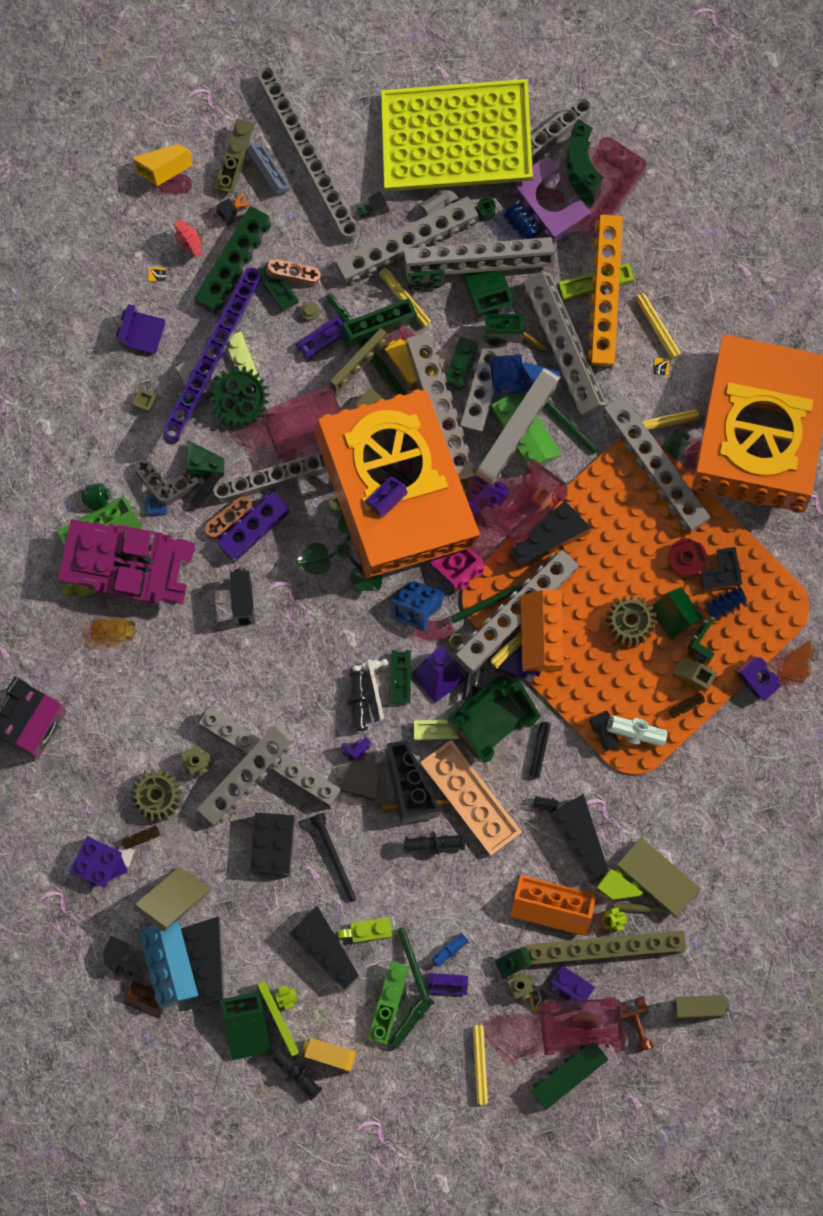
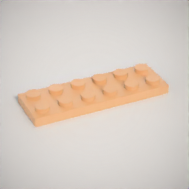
M452 740L420 762L421 766L490 856L522 833Z

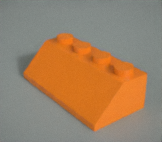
M540 590L521 595L522 671H562L564 667L562 590Z
M520 875L510 917L587 936L596 894Z

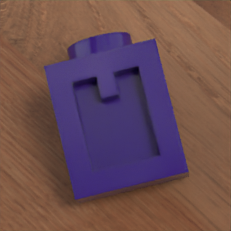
M367 737L363 740L360 738L352 746L353 750L343 743L341 745L343 749L342 754L348 760L353 759L356 762L372 746V743Z

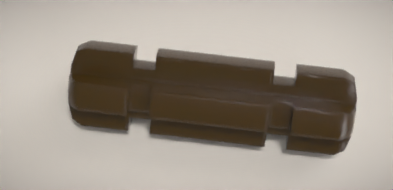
M698 693L693 698L690 697L679 703L677 707L673 706L669 709L670 716L676 718L680 716V713L684 714L695 708L696 705L704 703L705 698L703 694Z
M153 826L148 831L145 829L131 835L132 837L130 838L129 836L123 838L122 844L125 849H129L134 844L137 846L149 841L151 837L153 839L159 837L160 832L157 826Z

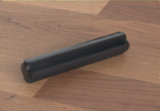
M541 722L530 770V777L536 779L540 778L551 727V724L548 722Z

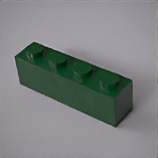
M408 298L342 323L339 334L348 349L369 341L380 328L386 333H390L413 324L417 312Z
M587 1040L579 1047L581 1051L574 1056L571 1053L563 1060L565 1064L562 1067L558 1068L556 1065L548 1072L549 1077L543 1081L540 1078L532 1085L534 1088L531 1091L545 1110L550 1108L609 1060L595 1041L589 1043Z

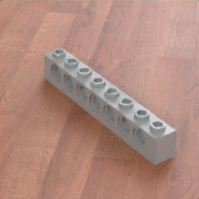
M467 196L336 259V268L345 285L355 284L366 275L372 276L377 270L383 267L388 268L399 259L404 260V249L438 244L449 235L454 236L464 228L473 227L478 222V213ZM460 216L462 219L455 221L453 217ZM438 224H444L446 227L443 229H439L436 226ZM427 232L429 235L422 237L420 233ZM405 240H411L412 244L406 245L403 242ZM394 248L396 249V251L393 253L387 252V249ZM372 256L379 257L377 261H372L370 258ZM355 264L363 265L360 269H356L353 266Z
M552 237L404 249L406 278L408 273L444 269L445 275L549 267L554 266L555 261Z
M541 271L524 281L526 286L525 292L533 302L532 308L539 316V324L547 335V343L554 351V359L560 365L561 375L569 386V394L576 402L575 408L577 412L584 416H590L606 407V401L551 274ZM544 291V297L541 299V293ZM551 307V313L548 315V309ZM558 324V330L555 332V326ZM565 340L566 345L562 348V343ZM572 357V358H573V362H572V364L570 365V364H569V360H570V358ZM580 374V380L577 382L576 377ZM587 391V397L584 399L583 394Z
M429 332L406 339L405 345L420 391L427 390L453 463L454 458L462 460V466L454 464L460 482L470 480L474 477L475 467L473 462L469 461V448L462 439L464 437L463 429L461 426H458L456 420L458 419V414L451 404V401H453L452 395L445 386L447 379L445 373H441L439 367L441 366V360L434 351V338L430 337ZM426 351L429 357L424 359L420 356L419 352ZM425 369H432L434 376L426 375ZM431 387H438L440 394H433ZM442 404L446 411L439 412L436 406ZM448 422L451 425V430H445L442 427V423ZM454 440L457 448L449 447L448 441Z
M621 396L604 407V420L607 424L613 426L616 437L619 440L622 439L626 444L624 445L626 451L630 455L633 454L636 458L635 462L638 468L646 472L648 482L656 486L659 497L662 500H666L673 516L676 515L680 520L681 528L691 534L708 523L710 520L709 514L625 397ZM619 417L626 418L627 422L620 423L617 419ZM635 432L638 437L635 439L630 438L628 433ZM645 447L649 452L643 454L639 451V448ZM656 462L660 468L653 469L650 463ZM666 477L671 483L663 484L661 478ZM679 493L681 495V499H674L672 497V494ZM684 508H689V509H691V510H692V514H691V515H686V514H684L683 509H684Z
M563 550L558 554L555 552L548 559L549 563L545 567L542 565L535 572L536 576L532 580L528 578L523 583V589L519 593L515 591L509 597L510 602L506 606L502 604L495 611L496 615L492 619L489 617L482 624L483 628L479 632L476 630L468 638L470 641L466 645L461 644L457 648L454 660L470 675L521 626V595L540 590H558L577 571L579 565ZM557 569L560 574L553 575L550 570ZM537 582H544L547 587L540 588ZM511 608H518L520 614H513ZM505 621L507 627L502 628L497 622ZM491 634L494 639L488 641L484 638V635ZM478 647L481 652L474 654L471 652V648Z
M210 707L199 722L201 728L244 755H247L261 740ZM270 745V750L276 753L277 749ZM284 753L279 757L281 761L274 768L270 767L268 769L329 808H332L341 794L339 787ZM258 757L257 763L264 766V760Z

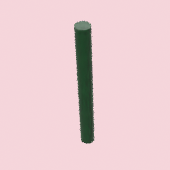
M548 399L544 406L595 454L599 448Z
M518 583L451 616L453 623H456L511 596L515 591H521L522 586Z
M405 927L399 928L398 933L422 1002H428L430 998Z

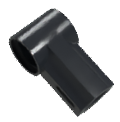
M607 710L589 717L591 727L597 733L605 752L621 745L616 734L607 732L608 720L610 718Z

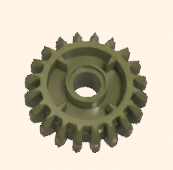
M631 595L630 600L623 596V602L617 598V605L610 604L612 610L606 611V614L609 616L605 617V621L609 623L606 624L605 628L612 629L608 635L612 636L615 634L613 641L616 642L620 638V645L627 641V646L631 647L633 641L634 645L638 646L639 640L644 644L646 643L645 637L649 639L652 637L650 632H655L653 625H656L657 621L653 620V618L656 617V613H650L653 610V606L647 608V600L642 604L641 597H638L637 601H635L634 595ZM632 617L636 623L629 625L626 622V618Z
M152 769L150 776L145 771L144 775L146 778L142 779L141 776H138L137 778L140 783L133 782V786L137 790H130L131 794L136 795L130 797V800L133 802L137 801L132 807L133 809L139 808L136 812L138 815L144 812L143 819H147L150 815L151 822H154L155 816H157L159 822L162 821V815L169 819L167 813L171 812V814L175 815L176 813L172 808H180L176 801H183L182 797L177 796L183 793L182 789H177L181 784L180 782L174 783L176 781L175 776L169 779L170 772L168 771L164 776L162 769H159L158 775ZM155 791H160L162 794L158 800L151 798L152 793Z

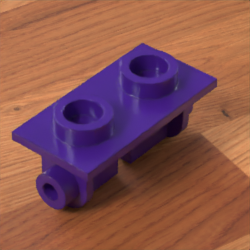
M429 973L428 993L467 996L468 976Z

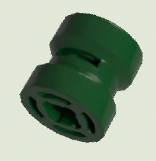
M490 197L481 198L477 204L478 217L483 221L493 219L496 209L495 201Z

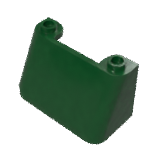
M502 675L495 678L451 713L447 718V722L474 757L484 764L493 758L495 751L492 747L518 726L532 727L541 715L521 681Z

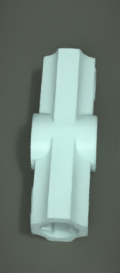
M613 715L608 720L607 732L624 736L633 744H640L642 741L661 747L666 742L667 730L649 726L643 719L635 718L631 721Z

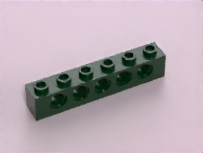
M252 206L248 208L194 297L196 305L213 314H216L217 310L220 311L222 309L226 295L231 294L234 289V282L236 279L239 280L244 271L243 267L245 264L250 263L253 257L252 252L255 248H259L263 234H267L270 230L269 215ZM250 228L257 229L254 233L248 232ZM242 243L248 244L246 248L239 247ZM233 258L239 260L235 264L230 263V260ZM222 274L229 275L227 279L220 278ZM214 289L220 290L216 295L211 294V291Z

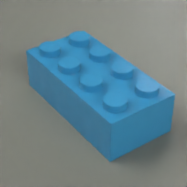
M176 921L165 932L155 925L139 932L140 942L145 952V962L149 967L150 981L155 990V1000L158 1003L159 1009L179 1005L197 997L198 992L179 921Z

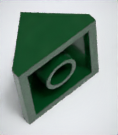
M485 314V342L523 343V314Z
M682 587L668 592L652 605V613H656L657 620L671 640L703 619Z

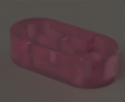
M177 174L167 180L166 186L162 184L157 186L160 191L166 193H187L192 188V182L189 176ZM183 180L186 181L185 187H181Z
M428 620L427 629L434 630L427 631V634H423V631L416 628L417 635L422 639L445 640L450 638L453 632L452 625L447 621ZM442 626H446V629L450 631H447L446 635H442L441 631H435V629H442Z

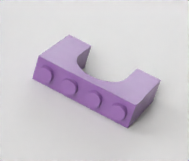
M546 156L532 166L533 181L511 182L510 190L515 197L518 196L522 201L521 205L524 210H529L532 214L534 223L537 226H541L544 236L546 238L552 237V241L555 243L590 220L591 212L581 199L557 212L545 210L538 204L536 200L538 190L557 178L558 169L549 157Z

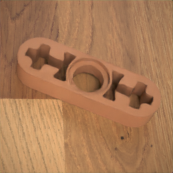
M278 259L271 260L266 268V272L271 278L308 286L316 285L321 277L320 271L315 267ZM289 270H296L298 272V275L292 276L289 273Z
M239 497L211 519L205 526L207 536L211 539H217L231 529L236 521L246 517V513L252 508L250 499ZM241 502H242L243 504L248 503V504H247V509H246V510L243 509V508L240 509V510L238 511V513H239L240 515L237 516V514H236V512L233 510V508H235V510L237 511V510L240 508V503H241ZM227 513L234 515V520L230 523L223 520L224 515ZM220 519L222 525H224L225 527L222 528V526L220 525L217 528L218 532L216 534L214 532L210 533V527H217L219 525L218 520Z

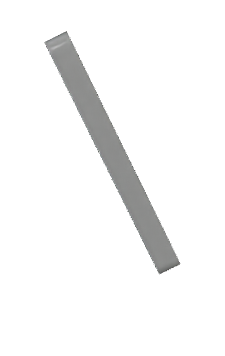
M262 67L258 72V78L266 98L342 240L346 243L354 242L357 238V226L274 70L270 67ZM265 76L271 77L269 80L263 79ZM274 91L279 92L277 95H272L271 93ZM282 106L287 107L286 110H279ZM289 122H295L293 126L287 125ZM297 137L304 138L302 141L295 140ZM306 152L312 153V155L308 157L304 156L303 154ZM315 167L320 169L318 172L312 171ZM327 183L328 186L321 187L320 184ZM331 198L337 200L335 203L328 202ZM338 214L345 215V217L341 219L337 218L336 216ZM348 229L354 231L352 234L345 233V231Z

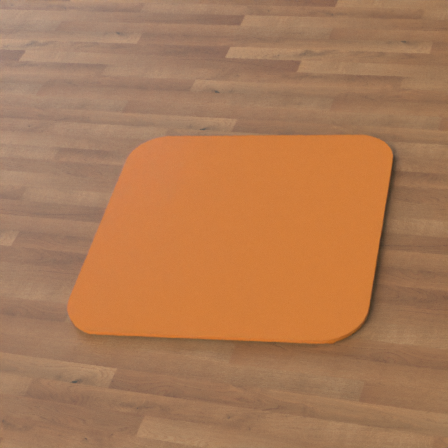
M629 436V437L635 439V438H637L638 436ZM620 439L613 443L557 495V499L545 511L541 509L484 562L483 574L472 578L469 586L463 590L462 604L465 610L518 583L522 586L528 578L532 580L536 576L535 572L542 565L545 567L549 563L548 559L554 553H550L535 563L520 569L508 557V552L561 503L566 501L591 527L590 534L582 536L573 543L567 544L555 551L558 554L563 550L579 565L577 571L558 589L562 590L564 667L562 671H541L539 677L535 676L533 682H527L610 767L621 773L639 775L650 772L661 765L745 685L734 671L751 656L761 657L767 664L800 633L808 619L809 600L805 589L799 581L711 493H700L692 489L694 476L664 446L657 442L710 516L709 522L693 533L689 534L687 530L684 531L679 524L680 520L678 517L671 514L666 500H662L659 497L656 486L648 482L646 472L638 468L635 462L636 458L633 454L630 455L624 447L626 444ZM645 447L639 448V451L643 454L649 452ZM650 463L653 469L660 468L658 463ZM661 478L663 484L671 483L668 478ZM679 493L672 494V497L674 499H681V495ZM684 508V509H683L684 514H686V515H691V514H692V510H691V509H689V508ZM683 538H690L701 543L707 554L705 566L701 571L719 568L716 550L736 547L743 584L742 586L704 591L701 572L692 577H680L670 568L668 563L669 550L676 541ZM684 553L682 559L683 561L690 562L692 556ZM557 569L550 570L553 575L560 574ZM537 582L540 588L547 587L544 582ZM682 587L703 617L702 620L672 640L655 617L653 620H656L657 624L653 625L655 632H650L652 637L650 639L645 637L646 643L644 644L639 640L638 646H635L633 641L631 647L627 646V641L620 645V638L616 642L613 641L615 634L612 636L608 635L612 629L605 628L606 624L609 623L605 621V617L609 616L606 614V611L612 610L610 608L611 603L617 605V598L623 602V596L630 600V596L634 595L635 601H637L638 597H641L642 604L644 601H648L646 606L648 608L668 592ZM509 597L468 616V620L480 631L483 628L482 624L489 617L492 619L496 615L495 611L502 604L506 606L510 602ZM511 608L513 614H520L518 608ZM713 616L715 620L700 644L715 653L707 667L717 672V675L707 692L703 693L673 675L672 672L682 657L693 660L687 656L689 652L687 647L695 634L700 635L697 632L704 620H710ZM626 618V622L629 625L636 623L634 618ZM505 621L497 622L500 627H507ZM521 626L513 633L514 635L521 631ZM491 634L484 635L488 641L494 639ZM507 640L497 649L498 652L506 645ZM698 693L703 694L705 698L704 703L696 705L695 708L684 714L680 713V716L676 718L670 716V708L673 706L677 707L679 703L690 697L693 698ZM607 710L610 716L614 715L631 721L635 718H640L646 721L649 726L667 730L666 742L661 747L642 741L640 744H633L626 737L617 735L621 745L605 752L597 733L591 727L589 717Z

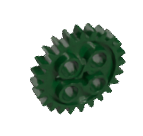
M235 366L234 372L229 367L227 368V373L225 371L220 372L222 377L215 376L217 383L211 382L214 389L208 390V392L212 393L213 396L209 397L208 400L213 401V404L209 407L216 408L213 414H220L218 420L225 418V425L231 421L232 427H235L237 422L239 427H243V422L249 426L250 420L254 423L257 422L255 416L263 417L260 411L267 410L263 404L269 403V401L265 400V397L270 394L264 393L268 386H262L265 380H258L259 373L252 375L253 369L246 372V366H243L241 371L238 366ZM229 380H232L235 383V389L233 391L229 390L227 387V383ZM247 384L253 386L254 391L252 394L246 392ZM223 392L238 394L240 392V396L252 397L255 401L240 399L238 401L237 397L224 396ZM226 399H229L232 402V407L230 409H226L224 407V401ZM245 402L250 405L248 413L242 410V405Z

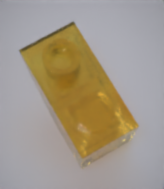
M120 617L94 619L91 628V638L116 642L133 641L135 622Z

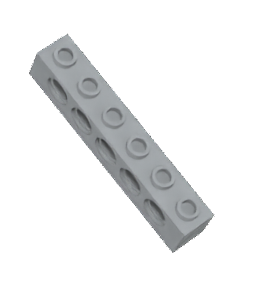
M485 328L483 331L482 338H485ZM484 340V344L479 345L477 355H480L479 362L475 361L472 372H475L474 379L470 378L468 390H470L469 396H465L463 402L465 411L464 414L460 413L458 424L462 427L463 432L482 437L508 346L507 342H498V346L492 347L489 345L490 342H485ZM487 358H491L494 362L492 364H486L484 360ZM485 375L489 380L484 382L479 377ZM476 393H482L484 397L482 399H477L474 395ZM476 410L479 412V415L471 416L469 412Z
M279 723L274 725L197 810L213 825L218 822L222 824L229 817L227 813L231 809L235 810L242 803L240 799L244 795L248 796L255 789L253 785L257 781L261 782L268 775L266 771L270 767L274 768L281 761L279 757L283 753L287 754L294 747L292 743L296 739ZM270 743H274L277 746L276 753L270 750ZM258 757L264 760V766L258 765ZM245 771L250 772L251 780H247L244 777ZM232 785L238 787V794L232 792ZM219 799L225 801V808L219 806Z

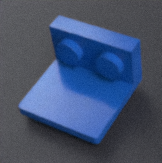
M411 581L391 600L392 619L425 631L428 628V612L444 597V592L419 582Z

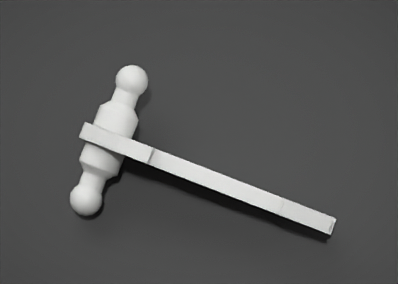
M369 659L367 662L362 663V665L353 666L352 670L370 672L380 720L384 719L374 670L381 666H387L388 661L386 659L381 661H371Z

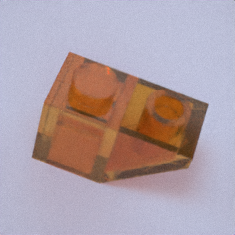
M807 641L784 658L780 679L803 683L806 678H809L811 667L808 666L809 659H812L814 648H811L812 642Z

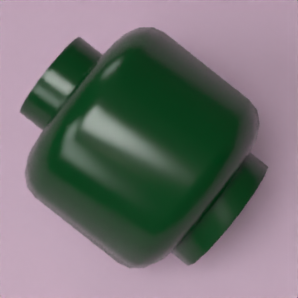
M103 483L86 485L81 493L83 504L87 505L90 509L105 507L108 504V500L111 499L110 489L106 488Z

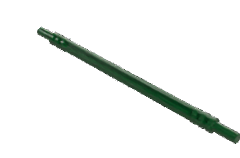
M332 292L326 295V298L336 310L335 314L340 317L343 323L353 319L346 308L340 305ZM368 341L358 345L362 348ZM376 351L370 362L394 395H408Z

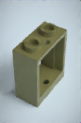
M724 995L676 997L672 1000L674 1020L722 1018L729 1011L728 1000H725Z

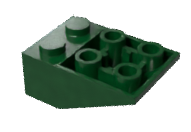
M502 270L463 273L478 321L484 320L485 314H505L514 311V301Z
M255 992L220 999L232 1060L271 1053L261 993Z

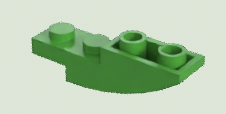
M391 960L368 1039L387 1045L410 966Z

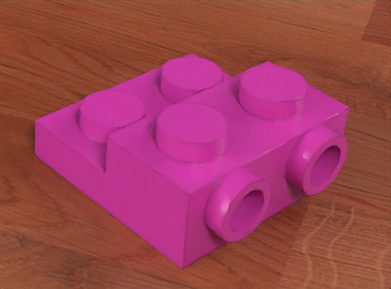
M471 549L430 561L431 566L457 592L460 589H466L470 584V580L481 576L485 568L482 559Z

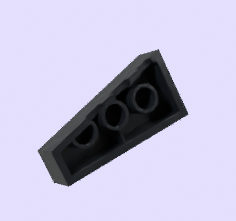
M564 501L509 550L508 557L520 569H523L544 556L554 553L561 547L573 543L580 537L590 534L591 527Z
M407 740L387 743L385 754L400 824L438 818L442 811L425 781L426 778L423 772L420 771L417 765V760Z
M584 793L550 813L549 818L589 882L592 883L605 875L609 870Z
M316 906L289 934L346 991L359 978V975L319 907Z
M218 916L181 928L205 1006L224 999L221 918Z

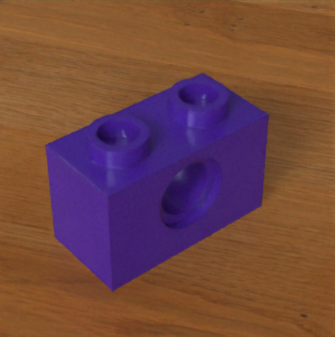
M751 656L734 672L758 701H765L781 687L778 682L779 678L766 668L767 664L761 657ZM759 672L762 675V680L760 682H758L756 679V676Z

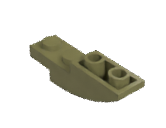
M236 118L227 152L222 160L215 189L233 194L248 154L247 148L250 146L254 123Z

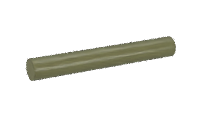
M614 902V908L618 907L619 911L671 915L662 906Z

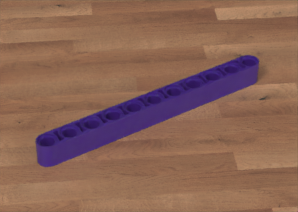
M248 268L243 273L164 427L163 440L167 444L174 445L180 440L259 284L260 272L256 268ZM251 277V278H254L255 280H254V281H250V280H248L247 278ZM244 292L247 296H242L240 293ZM236 307L240 311H234L232 308ZM224 323H230L232 326H225ZM216 338H222L224 341L219 342ZM213 353L216 357H210L208 354ZM200 369H206L208 372L203 373ZM198 384L200 388H194L192 385ZM184 400H191L192 403L186 404ZM181 415L185 419L179 420L175 416ZM174 431L176 435L171 436L167 432Z

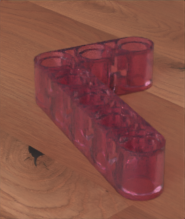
M604 137L599 141L598 155L621 170L622 173L589 219L588 231L593 236H598V232L595 231V227L592 224L599 220L600 215L615 216L643 177L646 168V161L643 157L610 137ZM608 146L610 150H604L602 147ZM618 156H624L626 159L620 160ZM638 165L641 167V169L636 170L633 168V166ZM623 180H630L631 183L625 184ZM619 194L621 198L616 199L613 195ZM608 208L611 212L605 213L603 209Z

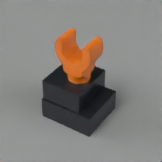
M243 194L237 197L234 204L228 198L216 205L217 213L227 226L233 223V217L237 215V210L249 207L248 201L244 204L240 203L244 199Z

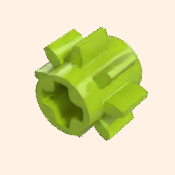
M618 907L605 910L606 915L602 918L603 926L606 929H610V933L624 930L623 926L627 923L624 912L619 911Z
M288 985L278 987L279 992L275 993L279 1008L283 1006L285 1010L294 1008V1003L298 1002L294 987L288 988Z

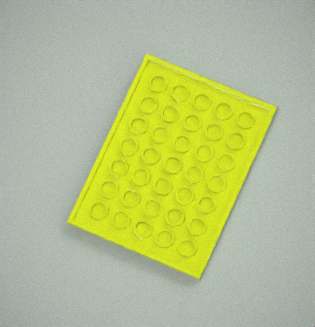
M528 79L381 90L385 192L533 181Z

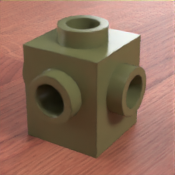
M198 745L181 753L185 761L182 763V766L187 774L191 772L193 777L196 775L200 777L208 772L207 769L210 768L208 763L211 760L207 752L204 751L202 753Z
M520 971L510 975V980L506 982L508 986L505 987L509 997H513L514 1000L520 999V1002L530 998V993L534 991L532 987L535 986L532 977L527 976L526 973L521 974ZM518 982H522L524 984L523 989L517 988Z

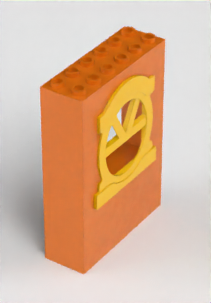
M723 334L715 362L692 483L693 490L700 493H712L719 497H731L738 501H750L757 505H769L776 509H788L795 513H805L812 496L823 431L822 354ZM746 406L785 413L789 415L792 421L794 432L736 421V418ZM734 429L752 434L740 445L736 439ZM761 435H764L773 457L759 458L746 451ZM774 438L792 442L783 453H780Z
M417 389L408 395H395L386 401L380 399L371 405L362 404L357 406L356 409H344L339 411L338 414H326L318 419L314 434L366 579L475 546L480 533L427 390L420 391ZM384 429L396 430L392 455L371 438L374 433ZM404 434L409 435L418 445L417 449L400 453ZM368 445L382 458L364 463V446ZM422 455L423 465L421 474L412 485L406 487L407 495L384 517L378 516L365 503V500L381 485L375 482L367 471Z

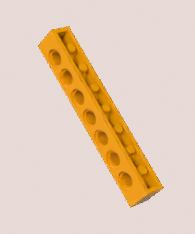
M600 215L599 220L595 221V231L598 232V239H594V250H597V256L593 257V268H596V274L592 275V286L595 287V292L591 294L590 302L591 305H594L589 319V323H593L592 331L589 330L588 342H592L591 349H588L587 360H591L590 366L613 367L615 364L623 216ZM609 232L613 238L605 239L603 233ZM607 250L612 256L605 258L602 252ZM608 269L611 275L604 276L601 270ZM606 287L610 293L604 295L600 292V288ZM599 306H606L608 308V312H600ZM605 324L607 331H600L598 325ZM597 343H605L606 349L599 350Z

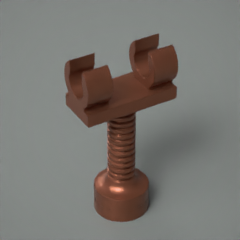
M644 996L636 998L639 1010L628 1013L625 1002L617 1004L622 1020L632 1017V1020H634V1026L640 1039L637 1044L639 1052L654 1048L652 1040L646 1038L639 1014L649 1011Z

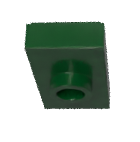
M525 946L495 960L502 979L532 965Z

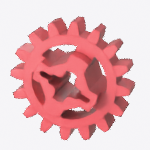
M182 219L173 224L176 230L174 236L181 248L186 253L190 252L194 258L203 254L200 246L202 241L196 230L190 224L186 225Z

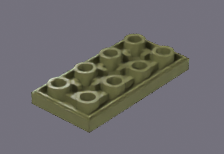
M642 837L616 866L674 918L680 915L701 890L700 887Z
M179 867L140 899L133 909L165 932L208 895L210 888Z

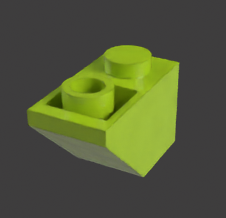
M610 869L596 888L598 892L610 901L639 898L643 893L640 891L641 888L637 883L633 881L628 882L624 879L625 875L617 869L615 871Z

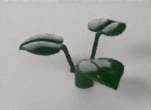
M343 513L338 522L339 530L342 533H349L344 542L336 546L335 552L328 555V549L325 545L312 543L302 551L296 561V564L305 572L321 575L331 568L329 558L335 555L341 559L348 558L356 566L350 573V581L355 588L362 591H379L382 586V574L366 579L361 563L358 564L351 556L352 550L348 545L351 535Z

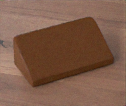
M133 980L125 995L124 1003L151 1016L160 1018L164 1008L159 1009L158 1003L155 1000V990Z

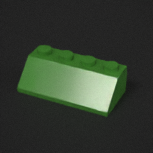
M524 392L508 395L491 405V412L502 430H504L524 399ZM538 416L515 450L529 474L562 456Z
M125 496L78 519L79 521L92 524L95 522L109 526V523H113L117 526L124 525L143 529ZM70 524L57 530L64 545L66 544Z

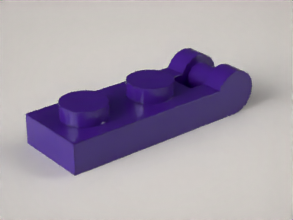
M339 316L296 343V348L299 351L301 350L306 361L341 338L339 331L343 322ZM309 343L313 345V348L310 350L307 347Z

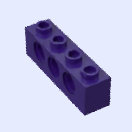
M274 492L270 495L266 494L257 507H252L246 513L247 516L243 520L239 519L234 523L233 529L229 533L225 532L219 537V548L234 563L290 513L289 507ZM264 510L272 512L268 517H264L261 514ZM250 523L258 525L254 530H250L247 527ZM238 535L244 537L243 541L239 543L235 542L234 538Z

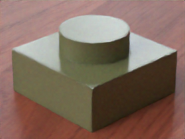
M139 388L132 406L150 413L157 399V394Z

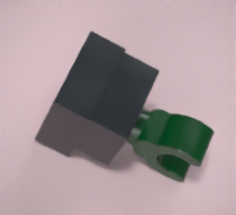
M381 191L368 197L369 205L366 204L356 208L360 218L367 216L371 211H374L375 215L385 214L390 211Z

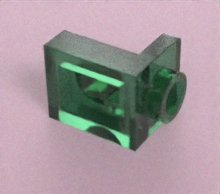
M677 429L661 448L672 458L677 459L693 441L690 439L691 435L687 431Z

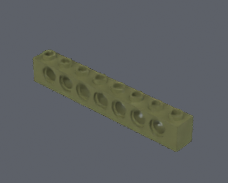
M683 930L528 944L525 948L532 962L531 966L683 953L686 951V943Z

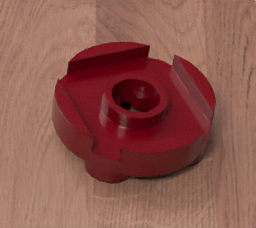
M690 538L676 541L668 553L669 566L680 577L697 575L704 568L707 559L703 545ZM684 553L692 556L690 562L683 561Z

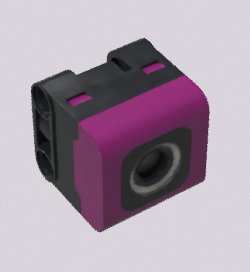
M14 676L5 690L7 696L0 706V740L38 760L67 711L55 699Z

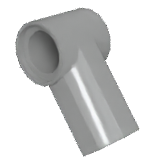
M441 187L433 197L422 203L420 208L424 215L428 216L459 201V198L451 187Z

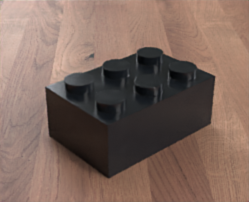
M255 812L250 866L251 874L291 876L295 827L294 815Z

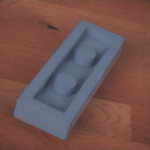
M251 144L247 151L260 169V173L266 178L271 190L275 193H286L290 186L262 144Z

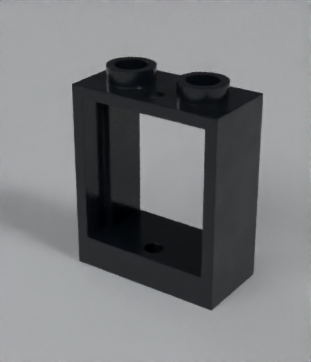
M238 568L234 572H230L233 618L236 625L255 624L250 572L244 568Z

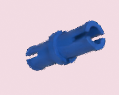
M460 933L451 942L445 943L444 947L431 957L432 961L437 967H440L450 957L456 956V952L469 943L468 939L463 933Z

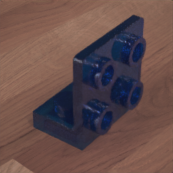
M521 354L490 357L493 395L527 392L530 390L534 383L524 380Z

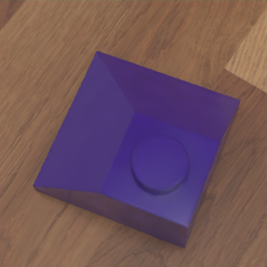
M442 646L429 655L412 672L414 678L434 703H437L465 681L456 663Z

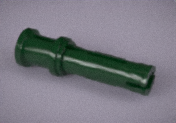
M420 996L414 1006L410 1007V1013L388 1042L398 1049L420 1019H424L426 1011L435 1002L430 999L428 1002L423 1003Z

